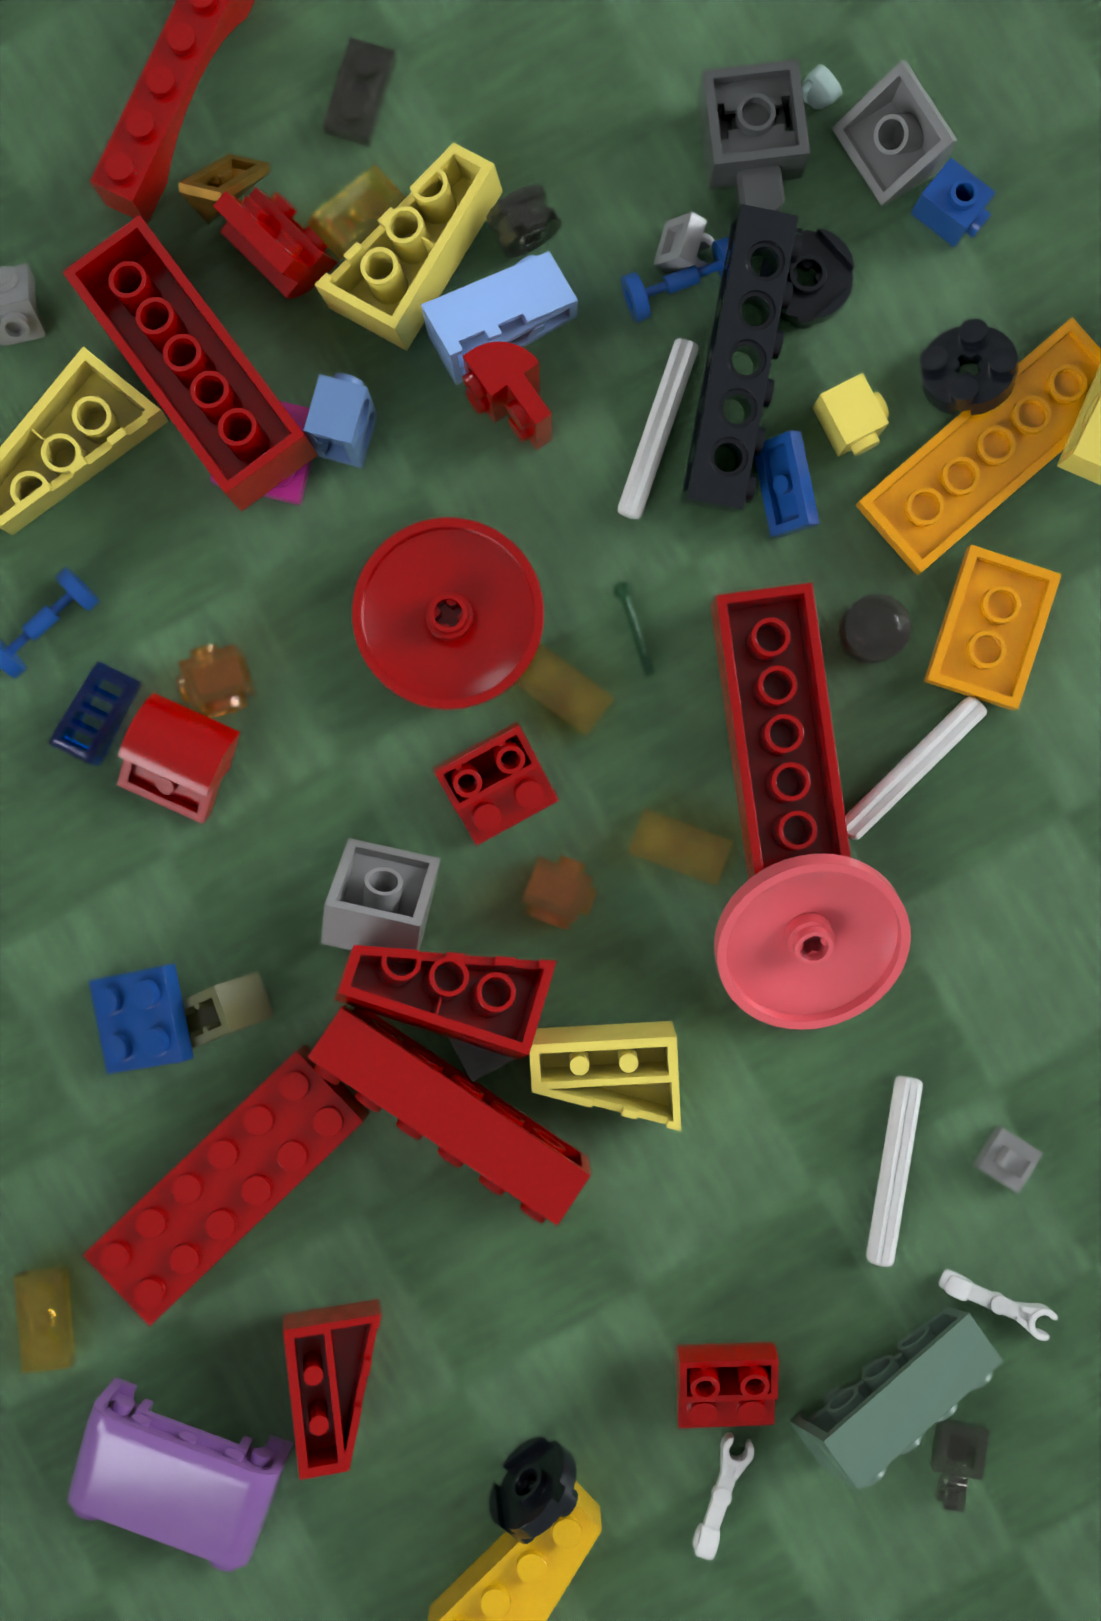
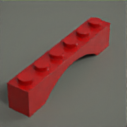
M176 0L89 181L106 206L132 218L140 215L148 225L168 183L177 138L196 87L222 42L237 25L247 18L255 0Z

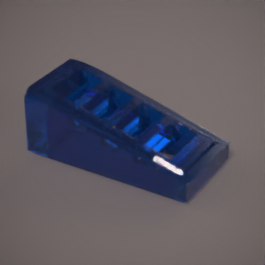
M97 661L57 725L48 744L88 764L100 766L142 682ZM103 679L123 689L119 697L99 687ZM94 696L113 705L109 713L91 705ZM85 713L103 721L99 730L82 722ZM76 731L93 738L89 746L73 739Z

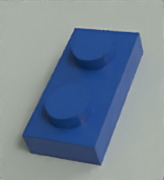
M789 430L765 440L761 454L759 456L754 455L770 537L782 538L819 525L801 431Z

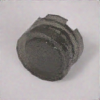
M540 184L528 185L508 194L490 209L486 217L489 228L500 236L498 240L499 247L504 256L508 258L519 257L541 247L561 227L562 220L557 211L548 206L546 202L547 192Z
M877 593L864 596L846 610L840 619L838 636L841 647L849 657L859 663L873 665L885 662L903 650L910 639L912 625L909 613L900 601L890 595Z

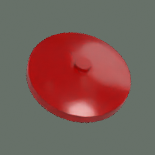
M455 517L428 519L409 525L394 533L374 551L366 562L358 578L353 595V632L359 651L369 669L397 696L415 705L434 710L456 711L470 709L488 703L504 694L522 678L530 667L543 635V594L537 575L529 560L510 539L499 531L469 519Z

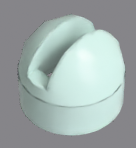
M818 64L802 82L803 100L813 109H824L843 94L837 79L823 64Z

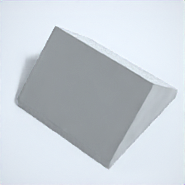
M901 60L831 128L881 206L887 205L938 173L943 168L958 141L906 60Z

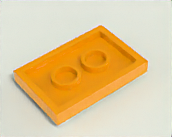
M972 544L967 547L923 682L966 696H973L978 700L1011 711L1018 710L1062 574Z

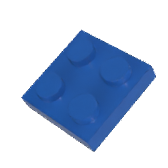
M175 963L89 980L107 1074L180 1063L194 1058Z

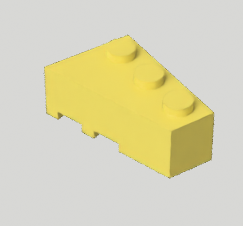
M672 1021L537 1028L529 1053L532 1093L592 1108L593 1105L620 1112L622 1116L637 1120V1117L666 1124V1128L681 1131L677 1035Z

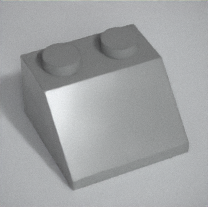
M348 838L324 904L321 944L351 950L353 945L419 950L427 924L441 858Z

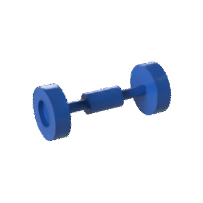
M729 236L712 242L713 263L697 268L695 265L683 268L663 276V282L648 288H644L639 275L635 271L621 276L622 293L634 322L638 323L651 317L649 297L667 291L668 295L699 284L701 277L717 271L721 278Z
M66 566L55 578L67 593L51 607L45 605L21 627L24 632L9 646L0 639V668L14 679H17L27 670L25 663L16 652L30 639L36 641L60 619L57 614L72 600L75 599L89 612L100 602L94 592Z

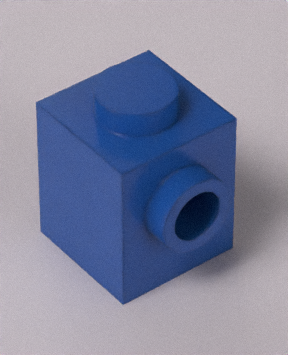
M951 157L923 191L911 214L955 248L965 234L974 238L992 214L985 208L996 192Z

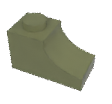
M259 972L214 985L182 1000L192 1050L275 1017Z

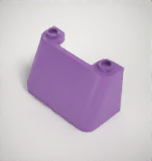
M115 1377L94 1402L87 1421L67 1497L69 1505L73 1507V1512L82 1519L91 1521L99 1519L207 1559L212 1566L222 1571L230 1572L236 1570V1568L246 1566L256 1547L293 1443L271 1435L265 1447L256 1448L250 1447L253 1438L244 1435L240 1444L151 1412L153 1401L144 1399L139 1405L134 1399L138 1385Z

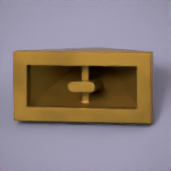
M228 153L179 182V193L209 224L220 215L213 205L221 195L227 191L239 199L270 173V163Z

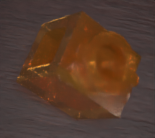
M217 644L203 645L189 652L191 658L178 661L182 675L176 677V682L183 701L186 704L191 702L193 708L202 711V714L209 718L240 711L248 706L246 698L257 695L243 650L234 644L218 648Z
M561 854L557 863L539 856L522 902L529 904L525 914L565 930H569L572 921L576 923L579 913L588 916L598 889L590 887L593 877L584 874L587 865Z

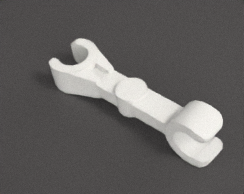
M950 1269L943 1271L938 1283L950 1296L962 1301L968 1299L991 1309L995 1314H1003L1016 1320L1038 1340L1046 1341L1050 1338V1335L1039 1328H1035L1037 1318L1046 1315L1057 1321L1058 1316L1044 1304L1015 1302L1006 1298L1000 1292H992L974 1284L970 1279Z
M727 1432L721 1439L720 1473L716 1485L711 1490L712 1497L703 1523H699L692 1540L696 1556L706 1560H713L720 1540L719 1529L726 1508L731 1503V1493L735 1482L754 1457V1447L750 1439H747L745 1450L742 1454L735 1456L729 1453V1448L734 1440V1435L731 1432Z

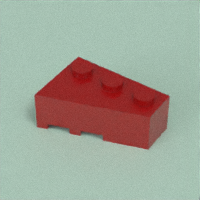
M379 1299L283 1314V1337L299 1480L350 1470L362 1413L363 1397L372 1364L374 1344L382 1316Z

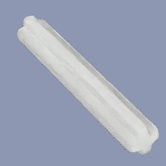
M677 338L674 341L618 505V513L630 519L639 520L642 517L699 348L691 340Z
M973 696L963 699L845 815L849 838L853 840L860 839L986 716L987 709L978 699Z
M897 1076L895 1078L868 1240L867 1260L874 1265L890 1267L894 1264L923 1084L922 1081L914 1077Z

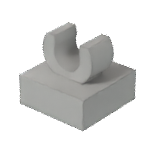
M689 212L666 221L653 266L669 274L693 265L697 268L707 265L706 262L701 261L697 257L699 249L704 250L712 247V242L714 241L709 234L703 233L707 220L694 212Z
M997 1124L973 1165L1019 1194L1043 1152Z

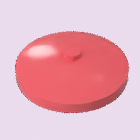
M836 854L801 855L785 859L763 869L735 892L725 906L716 927L714 937L715 962L725 990L738 1007L750 1016L766 1024L787 1029L823 1028L839 1024L861 1014L890 990L901 974L908 957L911 941L910 923L905 907L894 887L880 872L859 860Z

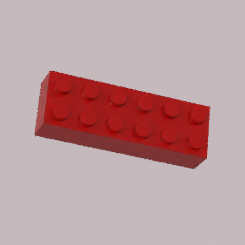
M140 215L62 271L220 488L241 512L318 456L305 434Z
M813 582L716 595L710 604L748 880L763 869L796 856L824 853L851 858Z
M347 1004L343 1005L307 1057L316 1063L314 1071L322 1078L335 1085L343 1081L358 1091L355 1098L362 1105L377 1113L383 1108L398 1118L396 1126L405 1134L416 1140H421L423 1136L439 1146L437 1153L444 1160L458 1168H462L466 1164L481 1174L478 1181L483 1186L499 1196H503L505 1191L522 1202L519 1208L527 1216L541 1224H544L546 1219L558 1226L591 1176L589 1157L375 1013Z
M306 1044L296 1050L82 1255L149 1327L358 1128L370 1114V1111L355 1098L353 1093L341 1081L338 1085L332 1084L314 1071L316 1063L307 1058L312 1050Z

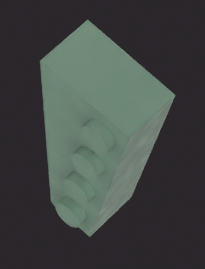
M947 1306L897 1342V1348L900 1353L896 1356L885 1355L878 1359L875 1358L861 1368L863 1374L860 1382L843 1390L836 1386L822 1396L827 1405L809 1418L801 1411L789 1420L824 1470L857 1491H860L863 1487L866 1488L876 1484L884 1476L885 1468L899 1455L907 1454L914 1450L922 1440L921 1435L934 1423L944 1421L952 1416L957 1410V1403L971 1390L980 1389L991 1380L993 1376L992 1371L1003 1360L970 1313Z

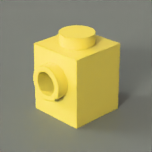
M863 372L821 393L812 407L838 457L851 450L854 456H858L874 448L880 443L878 437L889 424L887 420L889 411L886 402L879 392L873 393Z

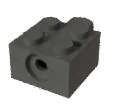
M798 59L702 70L697 101L708 189L736 186L738 207L741 204L780 212L785 201L783 181L801 179L810 155Z

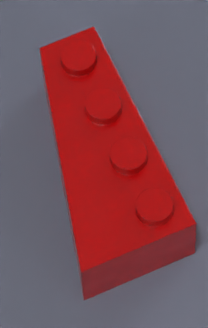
M353 945L348 954L333 1000L519 1060L530 1053L557 961L539 959L538 961L523 960L505 956L465 955L466 953L420 952L414 949Z

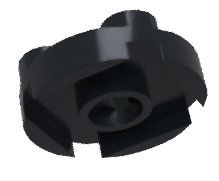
M801 227L796 228V232L802 233L800 253L796 263H790L787 281L793 282L792 297L787 311H781L780 319L790 322L796 328L806 329L813 324L823 323L831 319L843 308L853 287L854 262L847 245L834 233L820 228L817 229V232L811 230L801 231ZM764 258L759 276L768 277L771 273V267ZM799 267L805 272L811 268L816 270L817 274L814 278L816 285L810 287L807 284L804 286L797 282L798 274L795 270Z
M976 318L968 319L959 327L943 332L928 345L920 356L923 393L934 407L944 413L955 415V410H971V415H978L995 409L1010 396L1015 386V378L1018 373V355L1013 342L1003 332L988 327L986 322ZM965 364L977 365L978 374L974 376L969 372L959 375L958 372L960 367Z
M543 1436L531 1438L518 1446L507 1457L502 1467L508 1472L503 1478L501 1486L496 1482L493 1483L489 1496V1511L493 1522L520 1543L528 1544L536 1536L549 1529L559 1517H566L574 1510L578 1501V1493L574 1489L577 1477L575 1459L570 1451L554 1439L553 1441H548Z

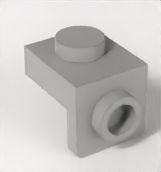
M28 263L13 267L1 266L0 345L8 346L43 338L45 336V326L36 310L35 278Z

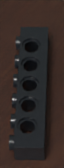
M741 204L732 216L726 258L722 270L680 503L735 513L744 510L745 503H751L757 477L750 474L754 455L759 456L761 454L766 433L765 427L759 426L762 409L770 406L775 386V380L768 378L772 359L777 360L779 358L784 339V332L777 330L781 311H787L793 291V282L787 281L790 263H796L802 244V233L796 232L798 215ZM752 256L764 257L769 262L771 267L770 276L762 277L752 270L750 263ZM752 304L760 310L762 315L760 326H752L744 321L741 314L742 305ZM735 352H743L751 358L753 370L750 375H743L735 370L732 363V357ZM726 400H735L743 407L744 418L741 423H732L725 417L723 406ZM718 447H726L734 454L735 466L731 472L722 471L715 464L714 454Z

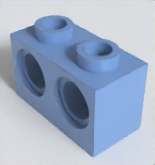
M335 373L333 378L319 374L303 431L317 452L318 457L363 469L378 415L368 388L362 386L363 382L352 375Z

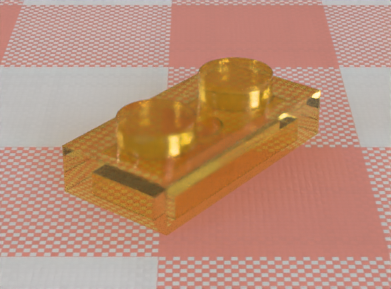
M375 164L314 212L308 225L336 256L342 260L344 259L343 255L356 242L361 244L380 225L378 219L390 207L395 209L406 197Z
M541 643L530 667L515 684L585 737L588 736L615 699Z
M644 808L627 853L717 886L733 841Z
M67 1267L19 1272L14 1276L22 1373L70 1369L76 1363Z

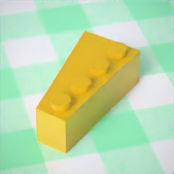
M576 1481L574 1489L578 1493V1501L574 1510L568 1516L559 1517L549 1529L536 1536L528 1544L520 1543L509 1533L505 1532L430 1605L427 1621H547L602 1531L600 1505Z

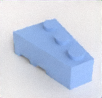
M550 251L538 256H527L510 268L423 303L421 308L428 338L454 383L458 385L463 382L462 376L466 374L463 355L485 343L499 341L525 347L576 318L578 300Z

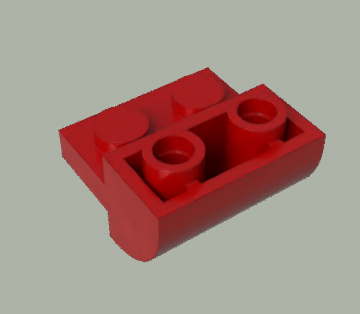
M255 187L250 195H246L243 200L225 191L213 205L228 221L220 232L286 298H296L315 287L316 282L326 272L329 273L338 263L326 251L331 243L312 225L309 224L304 229L293 218L298 212L297 209L277 191L272 196H269Z
M499 341L482 344L463 355L466 374L462 376V380L467 387L464 393L479 415L487 412L495 424L510 414L507 421L517 438L522 443L529 439L536 451L552 440V413L538 395L540 392V364L532 353L519 345Z
M153 692L139 708L122 741L118 757L123 759L117 785L204 824L212 813L221 780L230 769L241 732Z
M517 721L432 767L435 776L476 846L560 801Z
M773 1341L675 1345L678 1429L775 1425V1399H778L779 1358Z

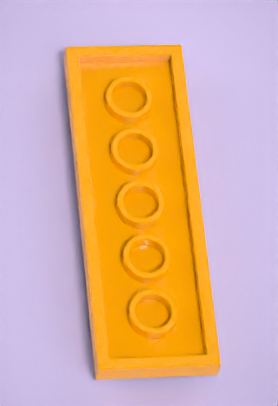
M1071 317L1018 363L1015 386L1010 396L1002 404L989 412L978 415H971V410L961 412L855 505L917 576L1064 450L1101 363V348L1077 321Z

